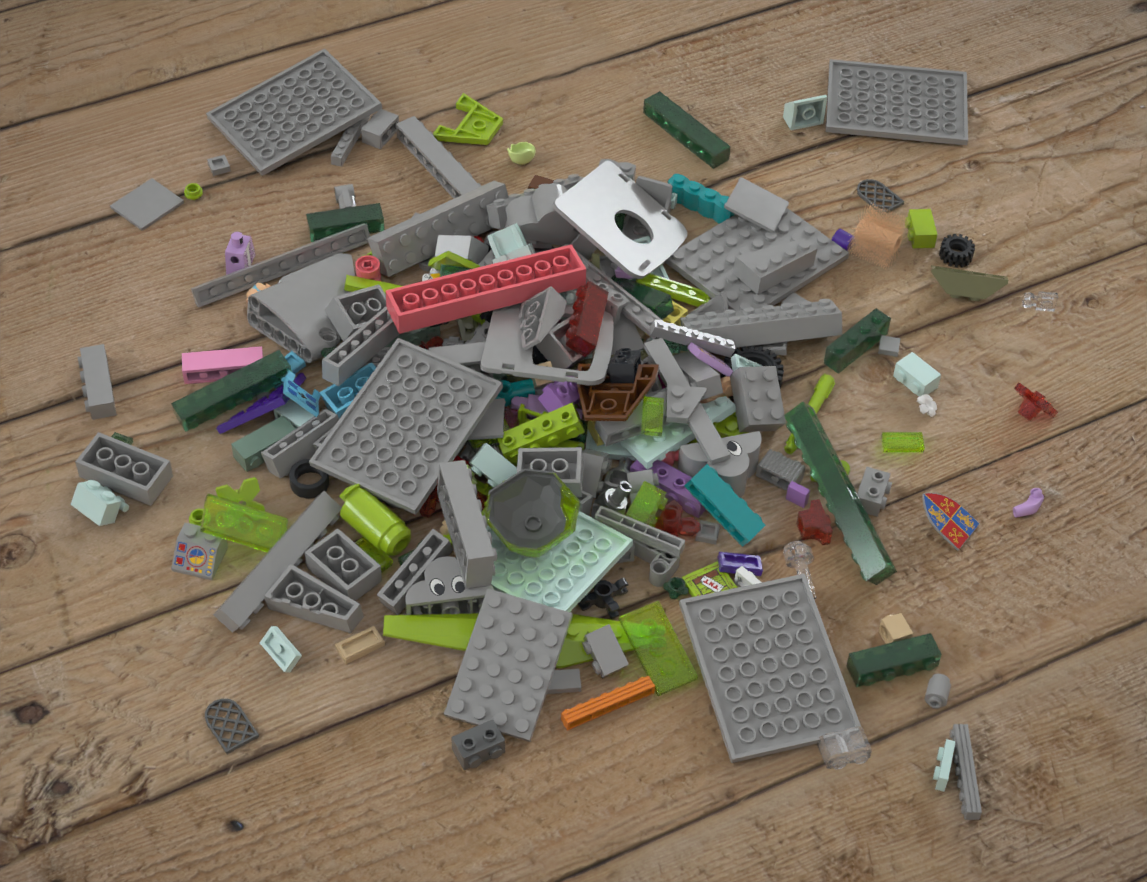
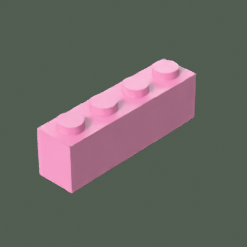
M262 346L182 353V373L185 384L227 381L234 378L239 380V378L250 377V374L258 372L263 374L265 372Z

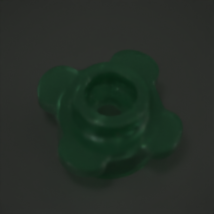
M673 577L663 585L664 590L668 591L671 599H677L680 595H687L689 592L688 587H685L684 580L679 577Z

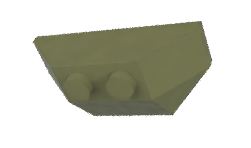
M931 265V273L945 292L950 294L952 298L965 296L969 297V300L972 301L987 299L1007 285L1009 281L1007 276Z

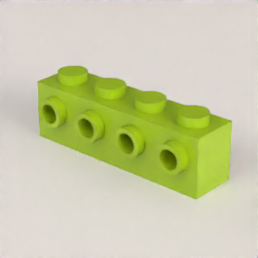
M570 403L503 432V438H498L503 456L509 462L514 463L518 462L519 448H549L570 438H575L584 433L585 430L579 413L573 403Z

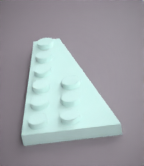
M726 396L718 397L708 403H702L712 423L721 422L736 412L735 404ZM672 422L620 441V443L648 470L653 466L652 463L657 459L659 461L666 458V453L677 451L680 449V446L686 445L695 439V436L688 424Z

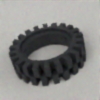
M755 345L750 346V350H747L746 346L742 347L741 351L739 348L735 349L732 356L737 354L762 366H776L779 387L781 389L784 366L781 364V359H777L775 353L770 355L771 350L769 349L762 352L763 347L761 346L758 347V350H754ZM726 356L724 363L732 369L731 357Z

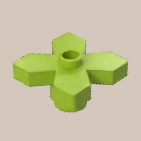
M256 477L243 480L240 489L234 490L229 485L215 488L218 501L229 506L222 514L226 529L238 526L244 514L253 521L266 519L264 505L253 500L260 491Z

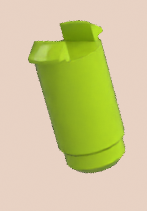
M359 483L349 486L340 494L339 497L345 502L340 510L341 518L377 550L383 551L388 556L400 554L408 546L411 540V530L405 526V522L366 489L360 488Z

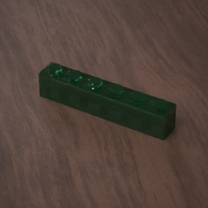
M659 91L644 99L643 113L711 168L714 169L729 160L731 146L670 100L669 97Z
M277 350L171 403L174 414L185 432L194 429L200 424L214 419L218 415L232 410L259 394L284 383L281 379L287 375L288 370L292 372L291 366L281 351Z

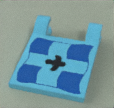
M288 370L287 375L281 379L284 382L283 394L317 417L319 415V399L321 396L319 391L314 389L312 395L293 382L296 375Z

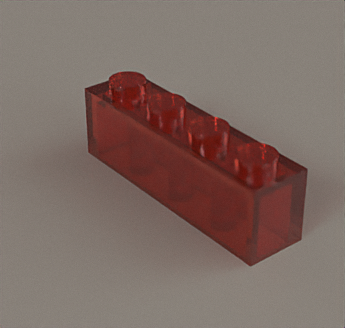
M588 281L584 286L581 285L576 292L577 299L572 307L574 312L569 319V323H571L570 328L566 332L567 340L565 346L584 357L597 345L609 293L591 281Z

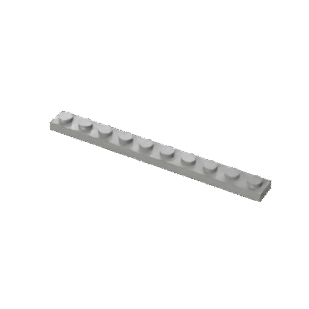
M360 224L191 288L196 306L207 305L249 289L257 283L270 281L338 253L369 243L367 238L370 237L367 224Z

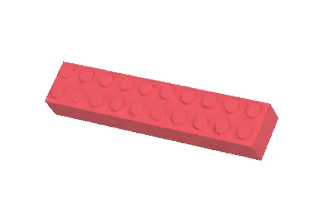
M571 244L386 290V307L399 334L523 303L551 286L558 293L585 287L586 267Z

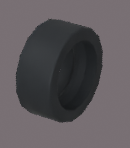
M310 459L298 461L291 467L289 472L292 491L297 496L306 499L316 498L323 491L326 492L330 485L329 474L310 466ZM305 473H316L322 476L314 484L305 485L297 481Z

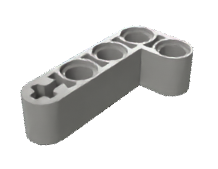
M633 539L635 546L634 555L650 563V583L656 587L666 585L679 568L680 557H675Z

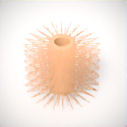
M870 205L869 208H872L874 212L879 211L875 218L873 216L874 212L870 214L868 212L867 214L865 213L866 217L863 215V219L861 216L857 228H852L856 229L854 232L855 237L853 238L856 241L854 242L856 246L851 249H857L859 254H865V256L861 255L863 257H875L873 252L875 253L876 251L881 256L883 254L886 260L889 257L892 259L891 255L894 257L893 252L895 255L896 252L898 253V248H900L903 240L902 235L904 232L902 231L906 228L902 226L903 222L901 220L906 219L894 218L899 217L897 214L896 216L887 215L892 214L890 211L889 213L884 212L883 214L886 215L883 216L880 212L885 211L883 208L881 210H874Z

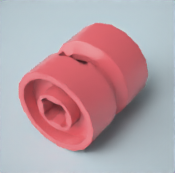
M365 255L357 259L355 263L356 277L381 281L379 259L371 255Z

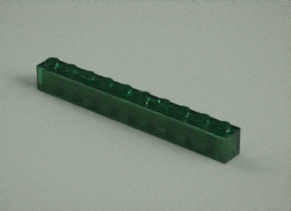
M802 402L784 415L787 421L786 427L793 433L795 437L794 443L801 449L803 453L802 459L811 469L810 475L819 484L818 491L826 498L828 502L826 506L836 518L834 522L838 529L843 532V540L853 552L851 556L855 563L860 566L862 578L866 582L869 581L878 585L896 573L897 570L813 407Z

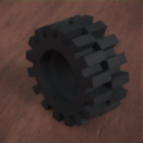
M953 234V236L947 235V238L944 237L941 243L940 259L945 264L949 263L948 266L950 267L952 264L955 265V268H958V265L961 268L964 265L968 266L972 262L975 251V244L972 239L968 240L969 237L967 236L963 238L962 234H959V236Z

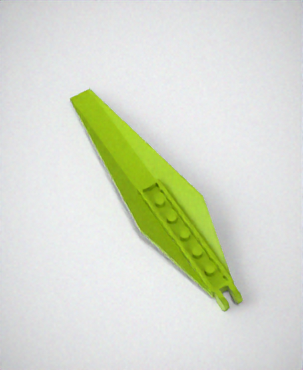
M479 613L384 615L383 636L466 651ZM573 614L555 668L561 669L593 661L591 654L587 655L583 648V638L585 635L610 624L623 653L636 649L664 647L666 640L659 636H663L666 633V629L658 625L648 627L646 625Z

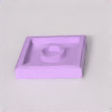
M691 342L687 347L694 356L727 377H730L733 370L722 360Z

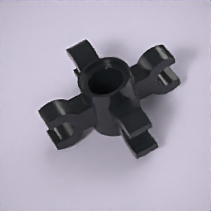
M625 578L617 580L614 584L607 580H600L593 587L594 592L587 593L578 605L582 611L589 609L592 605L602 609L606 608L611 619L618 617L619 613L617 610H620V607L613 600V597L626 594L628 592L626 587L629 584Z

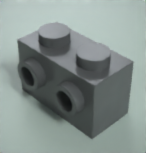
M493 719L451 737L452 750L463 770L478 767L482 762L496 759L505 753V739Z

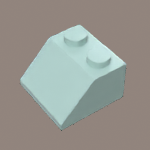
M827 95L786 103L783 118L790 130L823 124Z

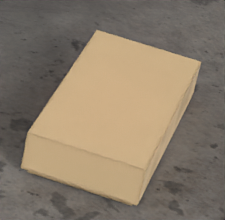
M372 626L335 644V649L344 663L348 664L385 646V641L376 627Z

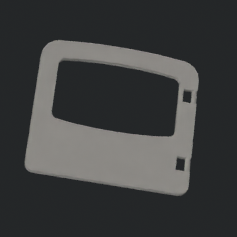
M522 303L493 310L480 368L482 371L559 382H575L582 385H597L605 380L613 345L614 326L613 316L610 313L600 309L566 305L565 313L562 317L569 318L581 311L589 321H594L597 326V343L590 369L588 371H578L533 364V347L524 350L522 347L521 335L523 331L520 329L522 322L519 320Z

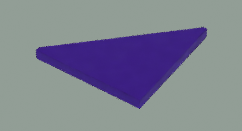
M304 373L297 374L293 380L299 387L306 379ZM284 383L271 392L268 398L265 395L255 401L253 405L246 409L247 412L242 410L232 416L229 421L218 425L216 429L219 434L285 405L290 398L283 394Z

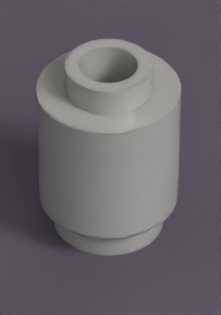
M934 674L929 679L925 701L932 708L944 707L947 704L951 683L946 675Z

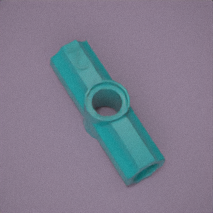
M532 379L512 383L501 380L503 388L495 399L505 398V407L511 404V400L514 397L527 398L529 394L535 395L534 383Z

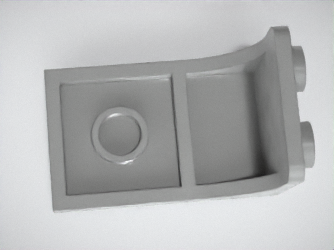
M638 176L636 184L670 213L672 185ZM627 214L619 230L631 240L649 236L651 239L645 225L637 218Z

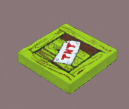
M718 561L681 577V582L692 597L737 588L726 572L719 571Z

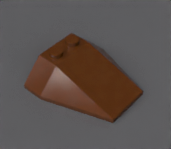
M579 364L577 370L588 371L591 364ZM639 364L634 383H610V377L606 376L605 380L597 385L577 384L585 421H627L656 382L659 364Z

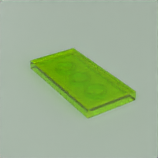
M208 493L205 498L200 532L269 552L287 531L288 518Z
M659 600L619 617V621L646 675L651 678L655 685L657 696L698 679V675Z

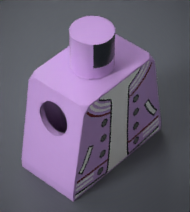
M240 232L231 234V239L225 250L226 275L251 266L255 257V250L250 236L242 235Z

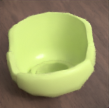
M528 142L511 144V148H507L510 159L518 165L529 163L536 153L535 147Z

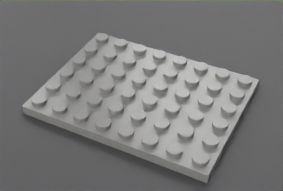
M324 48L207 112L206 115L208 120L263 176L382 109V104Z
M830 59L826 132L967 145V72Z
M786 207L773 233L735 214L678 248L665 263L711 298L722 292H727L728 310L741 311L748 307L759 309L765 305L774 306L791 293L796 292L848 259L849 252ZM802 238H805L817 248L815 262L812 267L758 295L733 274L735 256Z
M397 338L309 461L310 466L351 485L359 483L360 488L366 489L372 495L416 515L438 483L439 463L452 462L503 388V384L496 379Z
M805 574L681 599L679 601V606L731 763L861 734L860 722Z

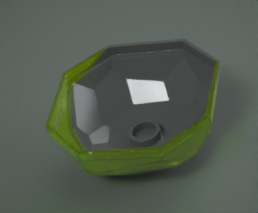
M524 468L489 491L484 515L488 526L509 551L525 557L535 558L544 555L575 532L580 501L555 472Z

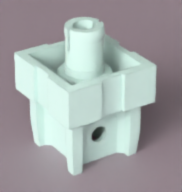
M517 223L488 235L490 246L495 255V259L492 260L493 264L535 254L532 243L527 244Z

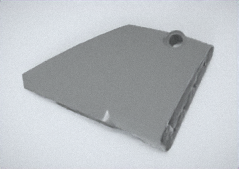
M338 253L282 277L278 284L250 295L247 306L249 324L286 350L296 353L307 363H311L321 357H326L337 348V344L342 338L326 314L325 309L334 297L350 293L344 290L346 275L355 276L352 256L350 254Z

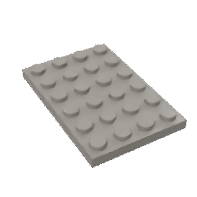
M487 589L444 715L476 726L493 719L502 734L531 742L573 614Z

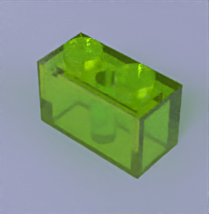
M644 481L625 516L654 527L658 521V517H656L658 510H663L669 500L666 498L667 492Z

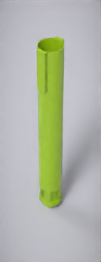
M825 373L821 375L814 388L812 397L786 441L787 445L784 446L786 453L792 454L796 451L824 400L831 393L835 385V380L831 375H826Z

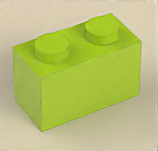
M909 209L908 217L904 221L906 223L905 227H908L909 230L908 241H911L912 248H935L938 234L931 209Z

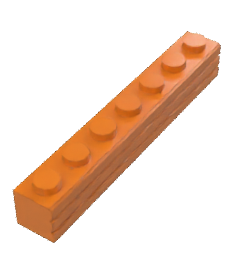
M649 676L640 677L635 682H629L625 686L617 687L609 693H603L597 698H591L583 704L579 703L571 709H565L561 713V721L568 731L654 694L655 685Z

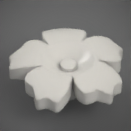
M924 394L917 398V402L921 404L919 406L920 412L923 414L927 412V415L933 417L936 414L935 410H937L936 402L932 401V397L928 394Z

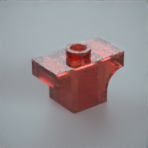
M820 499L811 500L809 509L798 512L796 525L802 540L814 539L819 541L822 546L828 545L831 542L833 533L830 517L828 514H825Z

